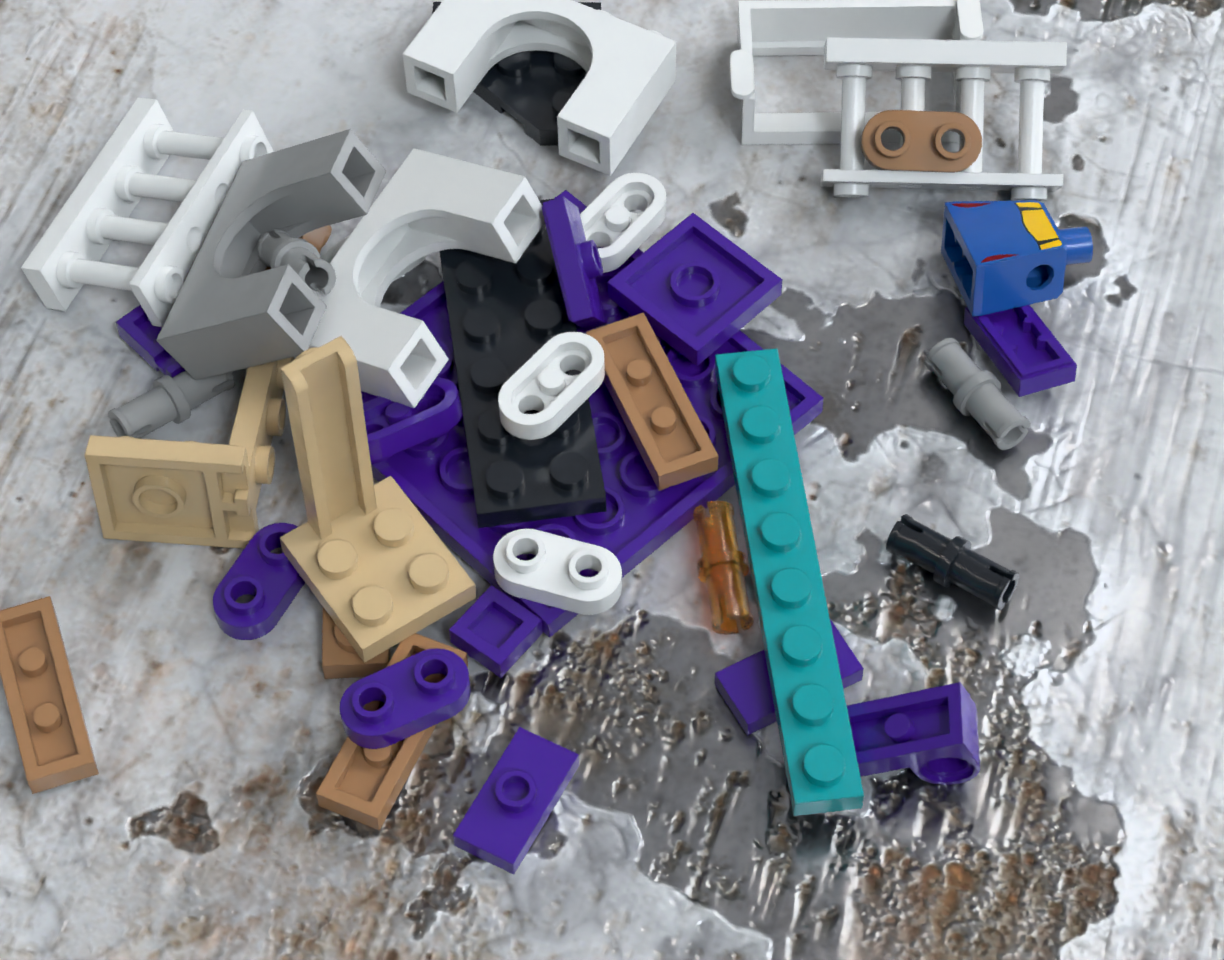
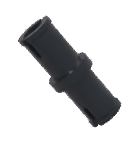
M908 514L901 516V521L895 523L886 543V550L888 552L897 554L933 573V580L945 588L954 584L991 604L997 610H1002L1005 603L1009 602L1019 582L1020 574L1018 572L1009 570L971 550L970 541L960 536L950 539L917 522Z

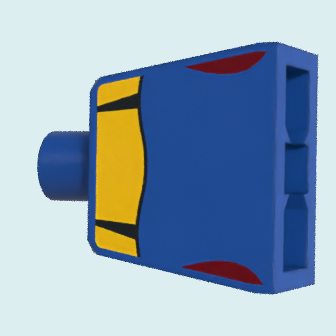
M1036 200L945 202L941 254L972 317L1057 299L1063 292L1066 265L1089 263L1092 260L1093 242L1088 227L1058 229L1045 204Z

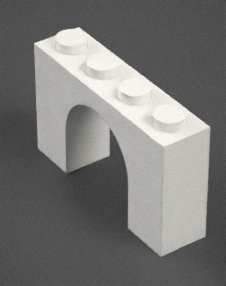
M443 0L403 52L407 93L458 113L485 74L504 58L520 52L535 50L550 51L567 56L581 65L587 74L557 116L559 155L609 176L612 175L676 81V41L663 36L657 31L647 30L616 18L606 11L596 10L573 0Z
M413 148L372 204L368 214L364 215L331 260L330 264L336 274L335 285L331 292L325 296L322 291L315 288L320 299L327 307L308 349L320 347L342 336L356 357L361 391L415 408L449 359L423 320L380 308L383 296L393 280L406 267L426 255L441 250L464 249L517 263L545 223L541 208L542 204L526 177Z

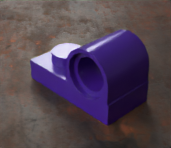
M961 682L847 705L860 777L910 767L923 781L933 784L951 785L970 781L980 772L977 708Z

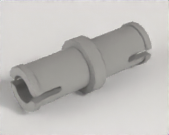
M273 229L274 235L278 239H274L268 232L263 234L258 242L257 252L260 260L265 265L273 269L289 264L318 297L319 294L315 288L322 291L325 296L331 292L336 281L335 270L330 263L321 259L315 246L305 239L293 238L291 234L281 229Z
M954 338L944 339L932 347L926 356L929 360L925 361V365L930 371L934 372L954 395L953 404L962 415L973 416L1001 450L1010 449L1021 442L1028 434L1027 428L1030 427L1031 423L1001 393V383L990 371H982Z
M186 370L172 378L169 375H163L154 380L153 389L119 408L110 410L108 412V417L111 419L110 424L117 437L129 436L139 439L171 421L180 424L190 418L192 409L220 393L234 388L233 374L228 372L195 380Z

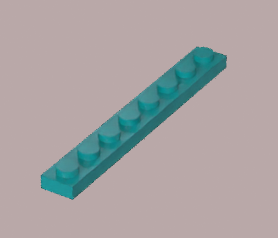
M778 348L715 355V373L793 815L800 816L861 809L864 793Z

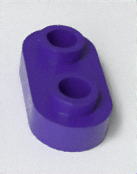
M436 377L415 408L393 402L381 396L363 403L371 464L386 461L396 453L428 439L438 438L448 433L460 421L463 414L456 385L448 379Z
M274 523L260 529L251 538L217 586L213 595V608L219 627L228 636L238 640H254L268 634L277 625L304 586L305 581L285 554L271 553L272 550L281 547L280 537L296 529L298 526L290 523ZM249 594L255 596L248 603L235 602L242 595Z
M438 648L428 649L354 682L346 689L340 701V715L347 737L361 747L380 749L455 716L466 706L471 693L469 671L465 662L452 651ZM432 674H444L446 676L437 683H430L424 680ZM371 701H381L384 703V706L376 711L363 709L364 705Z

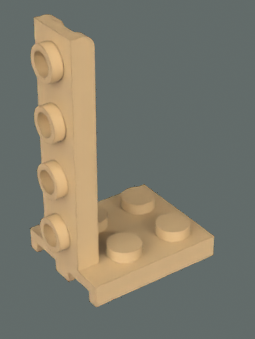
M339 336L320 347L305 350L291 363L281 367L308 522L281 536L280 542L285 556L365 663L476 598V587L469 575L393 477L389 476L374 485L357 360L351 347L342 336Z
M290 357L247 369L229 445L200 443L196 441L139 439L129 436L90 435L85 451V459L103 538L244 549L251 538L259 531L256 507L262 484H271L273 479L275 452L274 447L271 446L273 436H282L284 432L286 405L285 400L282 399L284 385L281 367L291 363L295 358Z

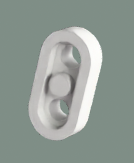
M644 173L624 174L612 181L580 214L586 241L593 240L597 247H603L598 248L603 273L619 268L663 223L666 216V191L662 183L651 175ZM631 210H641V211H643V212H640V213H632V212H629V211H631Z
M565 332L554 336L544 344L500 389L498 404L500 421L503 427L513 436L527 440L544 438L557 430L600 387L604 380V351L599 342L590 335L581 332ZM569 370L581 371L578 375L565 374ZM529 410L539 411L536 414H524V412Z
M518 529L501 538L494 549L493 563L496 581L505 592L512 596L583 615H594L610 609L621 595L622 569L620 562L612 552L603 547L535 529ZM527 553L536 555V557L527 561L516 558L518 555ZM584 569L599 572L593 577H583L578 574Z

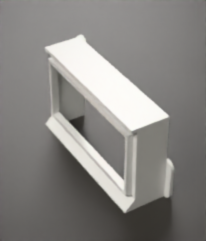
M980 0L738 1V50H735L730 55L731 93L734 97L740 99L742 145L841 144V112L755 113L753 56L824 55V45L827 37L980 40L983 37ZM951 72L956 111L942 112L960 113L961 82L955 81V72ZM865 112V126L873 116L880 112ZM894 129L884 131L881 135L882 144L900 143V132ZM953 131L946 132L942 135L941 143H959V134Z

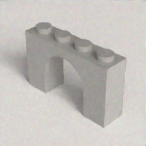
M351 129L242 162L156 339L195 380L298 356L309 348L327 306L289 264L265 270L267 265L260 260L257 246L259 240L266 232L274 239H278L275 237L273 229L285 230L293 238H299L315 229L368 214L386 170Z

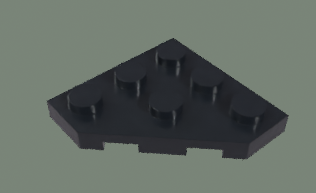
M433 2L432 14L435 12V10L438 8L441 2ZM578 2L593 9L601 10V2ZM539 50L525 51L508 56L496 63L485 74L473 92L500 114L507 111L524 125L525 134L540 146H558L557 116L585 78L587 72L576 61L562 54Z

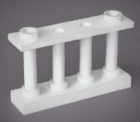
M827 37L824 45L823 70H837L836 78L842 79L840 169H823L820 187H834L833 196L841 198L869 197V188L1003 190L1011 191L1012 201H1047V191L1055 192L1063 187V174H1042L1044 83L1050 82V74H1059L1066 67L1067 42ZM872 71H896V80L901 81V110L913 111L925 110V81L931 80V72H955V81L961 82L960 113L970 117L977 124L982 135V148L976 161L962 172L951 173L864 170L861 135L865 128L866 80L872 79ZM991 73H1014V82L1020 83L1018 173L982 172L985 82L991 81ZM900 134V148H901L902 145H903V137H902V135ZM959 135V151H960V150L962 149V146H963V140H962V137Z
M138 97L21 267L45 307L66 312L84 284L133 291L152 325L163 327L242 162L274 152L254 112L243 109L225 138L173 131L156 99ZM170 155L210 160L197 180L157 175ZM142 197L182 202L169 223L128 218ZM113 240L153 246L139 268L99 262Z

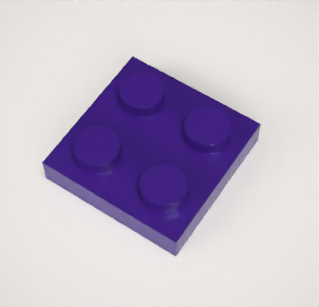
M692 213L610 279L607 284L608 297L632 316L644 313L657 336L698 366L782 295L783 279L696 214Z

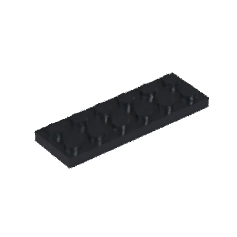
M546 199V200H539V201H540V203H541L542 206H543V202H546V201H549V200H553V199ZM543 224L517 263L464 249L439 251L478 528L606 512V494L589 398L557 430L544 438L535 440L518 438L510 434L500 421L498 396L503 384L551 338L565 332H577L576 324L569 321L546 224ZM578 370L565 372L567 375H578L581 373ZM529 410L524 412V414L539 413V411Z

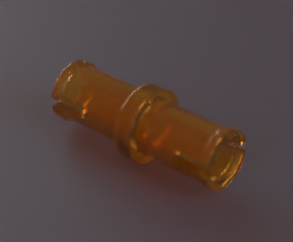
M727 501L707 502L710 517H706L705 507L702 505L697 506L693 510V520L696 523L701 558L697 561L696 565L698 578L701 582L706 583L712 617V630L724 635L737 634L739 629L736 619H740L741 628L744 631L748 630L754 623L745 583V576L749 573L750 569L748 557L739 549L733 505Z

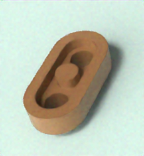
M886 110L873 116L866 124L861 135L862 153L868 163L878 170L962 172L976 161L982 148V135L979 127L970 117L958 112ZM888 129L900 132L903 137L902 147L894 151L886 149L881 142L882 133ZM949 131L958 133L963 140L962 149L955 153L946 151L941 143L944 133Z

